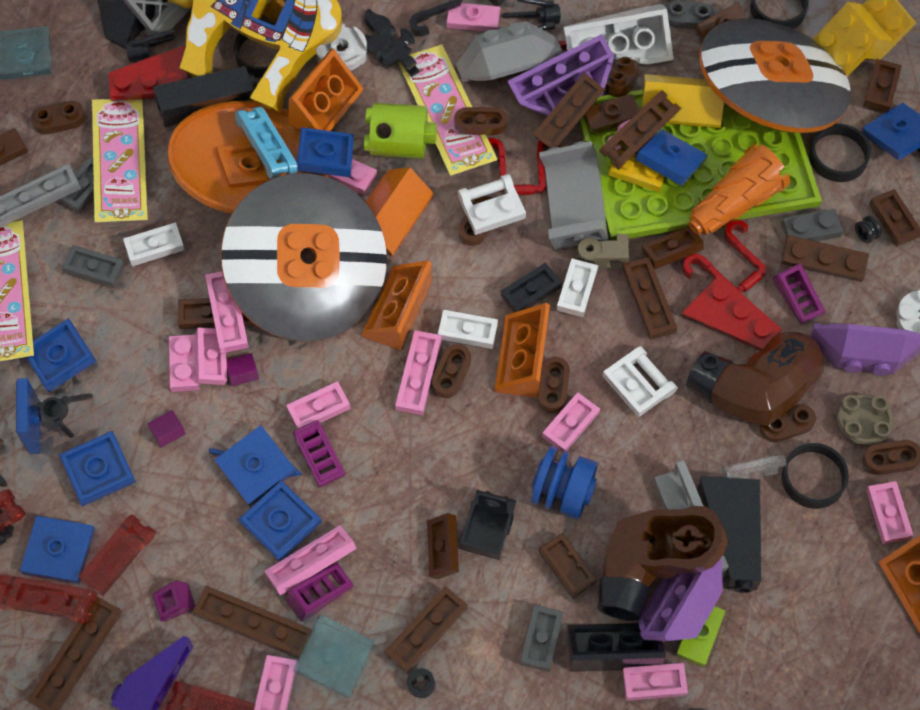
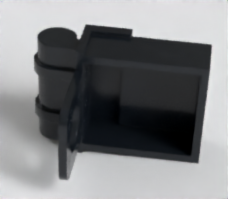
M477 490L474 501H471V509L461 538L460 549L500 560L507 534L509 535L513 523L517 500L510 499L508 496L495 495L490 493V491Z

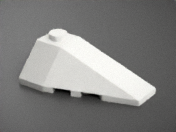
M663 4L632 9L564 26L567 51L602 34L615 60L621 57H630L641 64H654L674 60L667 8Z

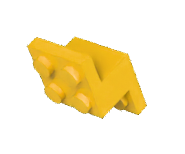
M867 0L864 4L847 2L813 40L834 58L835 63L840 65L848 77L864 59L876 60L877 58L881 60L915 26L916 22L898 0Z

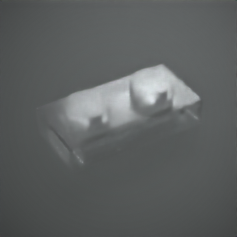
M776 454L721 468L723 477L751 479L750 474L761 472V476L779 473L778 467L787 466L784 454Z

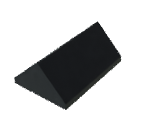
M639 623L568 625L570 672L623 670V668L663 665L666 652L663 641L644 640L642 638Z

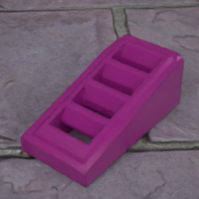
M801 263L772 277L777 289L800 325L826 313ZM795 277L797 281L788 285L786 280ZM798 286L802 288V291L793 294L792 289ZM805 295L808 297L809 300L800 304L796 300ZM812 304L815 309L803 314L801 309Z
M315 421L293 432L294 440L319 488L345 476L339 459L319 421ZM318 445H323L322 448L312 453L308 451ZM328 454L329 458L317 464L314 463L315 460ZM332 464L334 465V469L320 475V470Z
M336 562L289 589L285 599L299 620L303 622L353 588L354 584ZM332 575L340 587L336 588L328 577ZM320 582H322L326 589L329 591L328 594H326L322 587L319 585ZM312 589L318 600H315L308 590Z

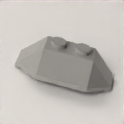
M527 21L517 22L508 27L488 30L483 34L476 35L456 66L462 82L493 80L535 68L562 54V49L556 36Z

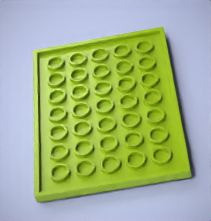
M643 90L630 91L627 95L633 94L641 110ZM611 95L601 96L593 105L619 97ZM725 102L721 128L666 124L661 128L706 153L708 156L699 169L682 186L666 177L660 193L609 176V170L613 161L608 156L604 157L599 150L608 142L611 136L617 133L618 127L591 135L584 116L579 121L583 141H592L598 155L607 232L610 241H616L617 234H628V239L677 231L688 227L689 216L693 208L713 190V187L745 154L744 151L754 143H757V146L761 144L766 146L779 158L785 167L780 173L782 177L787 173L789 174L790 184L782 192L779 191L759 206L755 205L737 219L733 218L732 220L766 216L821 205V196L800 133L781 131L761 125L741 115Z

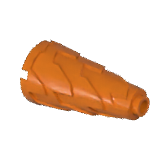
M757 143L750 146L744 151L745 154L730 168V171L713 187V190L693 208L689 216L690 221L688 225L695 234L707 235L710 232L714 233L733 218L737 219L755 205L759 206L789 186V174L787 173L782 177L780 171L785 167L770 149L762 144L757 146Z

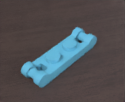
M255 107L252 111L248 112L245 110L236 111V123L238 127L243 129L264 164L268 177L272 179L279 177L282 173L287 175L297 173V164L263 107Z

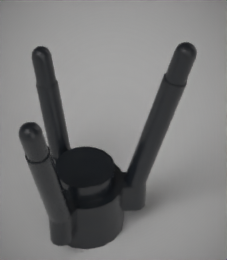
M516 0L541 7H537L536 11L502 14L503 18L536 17L537 22L543 24L537 26L542 30L555 29V24H559L561 19L559 4H554L553 0Z
M170 29L126 42L129 62L137 63L145 60L146 57H151L150 46L174 40L175 36L172 34L175 33V30Z
M89 393L63 396L61 399L48 397L43 402H38L37 407L41 409L43 417L53 421L54 426L59 427L69 438H73L74 433L63 423V419L68 415V404L91 399L93 395Z

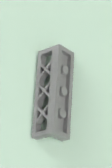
M685 461L677 462L673 472L654 477L653 482L664 509H684L692 506H703ZM724 555L722 556V578H724L728 570V564Z

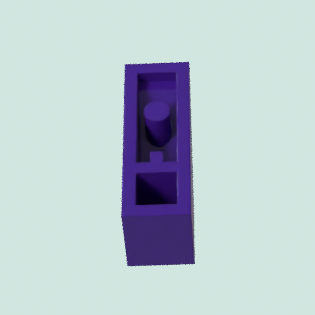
M183 636L127 676L123 684H118L111 696L113 701L111 706L114 710H158L194 647L190 638Z

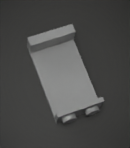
M581 141L571 146L553 147L547 151L539 152L540 159L545 166L552 228L548 229V234L554 249L559 250L578 246L581 240L585 238H595L598 241L608 240L598 155L592 141Z

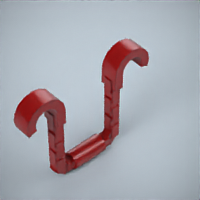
M488 138L491 147L498 151L500 176L506 175L503 143L496 138ZM538 141L536 152L539 184L535 186L534 184L514 185L518 195L541 194L546 189L545 166L539 156V152H543L545 145Z
M732 220L726 225L724 232L725 240L758 269V271H754L739 283V287H735L740 293H743L762 279V276H765L766 265L754 256L731 232L732 230H739L742 233H746L749 228L747 223L742 220ZM692 254L684 260L683 273L689 279L693 273L690 265L694 263L700 265L714 279L719 274L725 278L701 254Z

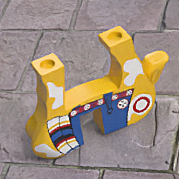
M168 0V2L185 9L192 8L191 18L187 25L186 49L180 65V69L192 77L213 73L212 62L215 48L221 37L231 27L254 42L279 50L250 97L256 104L277 113L281 112L286 92L297 79L304 64L318 53L315 49L320 45L333 42L339 36L342 29V11L337 0H286L275 26L260 20L268 0Z

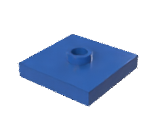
M901 103L862 127V133L899 161L920 148V114L906 104Z
M301 127L297 171L350 177L354 134Z
M661 129L638 152L636 160L682 186L705 162L708 155Z
M69 318L33 341L34 356L26 357L48 392H51L97 362Z
M21 378L16 381V433L28 453L40 454V424L42 416L40 408L37 407V403L40 400L28 378Z
M262 425L215 459V462L249 506L262 498L278 482L286 480L296 472L294 466Z
M113 430L59 454L82 507L136 483Z
M282 480L238 519L239 523L279 562L322 523V519Z
M36 516L20 572L24 575L80 584L95 532L94 526Z

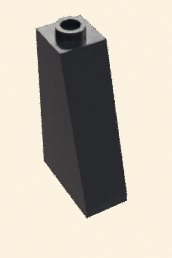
M246 66L157 85L153 87L163 124L165 127H169L182 122L186 117L204 107L223 102L250 100L254 89L257 87V83L253 73L248 74Z
M701 476L697 486L703 506L716 512L727 532V547L724 552V557L728 564V570L724 576L726 587L735 589L738 593L753 592V590H757L761 583L760 479Z

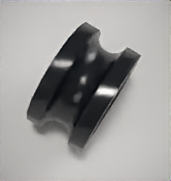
M871 216L864 217L862 221H858L854 225L856 234L864 243L869 244L874 238L876 239L881 236V228L878 222Z
M417 668L409 674L407 686L413 696L426 698L434 692L435 680L429 670ZM423 676L424 680L427 678L430 680V682L425 684L426 689L419 690L418 686L416 688L413 687V684L417 683V677Z

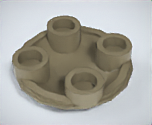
M864 393L848 395L843 399L842 404L838 408L837 422L839 429L848 439L855 443L863 445L879 444L888 438L894 427L895 419L892 410L889 407L888 400L883 396Z

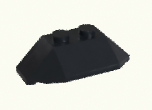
M97 0L105 39L126 49V42L135 40L145 26L123 0ZM145 4V15L150 21L155 16V5Z

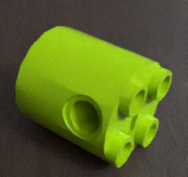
M374 102L372 107L366 109V124H370V134L365 135L364 151H370V156L424 160L426 144H436L437 123L428 122L427 106ZM383 123H387L391 127L392 132L388 138L380 133V126Z

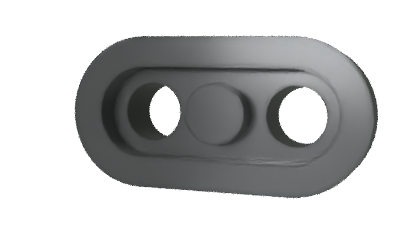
M674 0L665 5L669 26L695 29V25L715 15L713 7L707 3Z

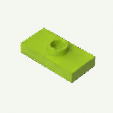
M714 607L697 638L682 639L676 657L704 668L723 620L725 610Z

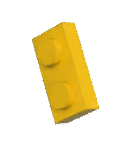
M621 149L617 150L620 154H623L625 152ZM636 154L620 170L611 165L609 176L659 193L666 178L637 161Z

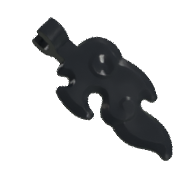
M367 9L364 14V21L367 27L374 32L372 36L365 35L367 49L376 56L379 64L383 66H391L400 62L410 77L418 74L420 70L416 67L417 62L412 56H409L412 48L407 47L408 44L415 43L412 33L405 28H400V38L394 40L393 36L396 33V29L386 16L373 13L371 9Z

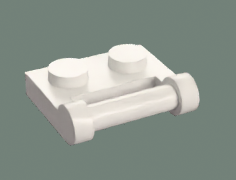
M510 174L500 176L499 180L469 190L463 188L457 191L460 203L475 235L526 218V211L514 188ZM503 189L505 191V195L475 205L471 202L473 199Z
M642 346L637 347L603 371L602 375L638 418L662 400L669 398L678 389L674 382H669L646 356L647 352ZM638 363L660 389L655 391L633 364Z

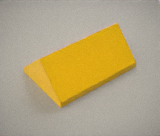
M644 74L642 108L663 90L673 104L677 103L682 108L667 124L721 128L724 101L712 90L706 79ZM658 106V108H659L663 113L666 112V111L663 110L660 106Z

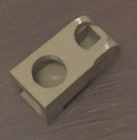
M617 234L616 241H598L595 238L581 240L578 245L577 260L598 265V269L623 270V264L629 262L628 234Z

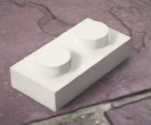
M176 222L123 238L132 266L185 250Z
M571 259L557 304V311L584 317L598 265Z
M443 310L438 335H442V340L493 349L498 319Z

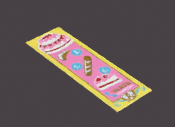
M442 44L409 55L417 62L416 67L420 70L413 77H410L399 62L417 104L428 107V122L437 123L436 146L450 176L498 160L486 135H464L455 129V113L461 108L472 107Z
M111 99L92 100L95 222L148 220L143 99L111 101Z
M23 220L11 222L0 228V361L34 356Z

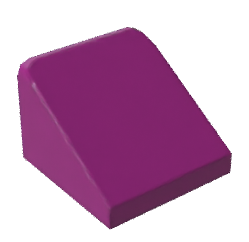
M252 353L227 360V371L232 386L259 379Z
M173 410L147 423L160 448L186 434L184 427Z
M173 581L152 594L160 620L163 622L191 612L195 608L189 585L186 582Z

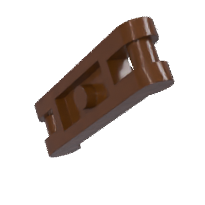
M663 90L651 99L599 150L604 157L608 156L614 162L612 165L617 170H620L631 157L682 109L677 103L673 104ZM658 106H660V107H661L663 110H665L666 112L663 113V112L658 108ZM618 144L625 150L623 154H620L615 149Z

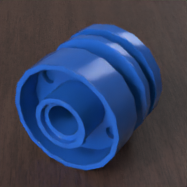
M550 446L538 465L532 484L531 503L539 505L543 495L546 494V509H550L557 498L562 500L560 514L579 520L584 506H588L597 483L595 475L599 462L579 456L574 466L571 467L568 465L570 452L564 450L560 461L557 462L558 448Z

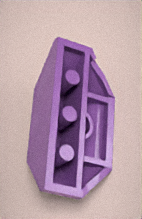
M600 34L509 80L508 84L520 106L548 116L584 72L605 89L614 55L604 36Z
M814 323L809 335L817 341L822 354L835 368L845 369V371L850 373L865 371L873 372L879 376L894 374L920 353V334L903 329L854 324L824 325L822 323Z
M722 558L714 567L703 572L680 573L674 577L661 580L638 620L640 633L644 640L672 641L697 638L723 592Z

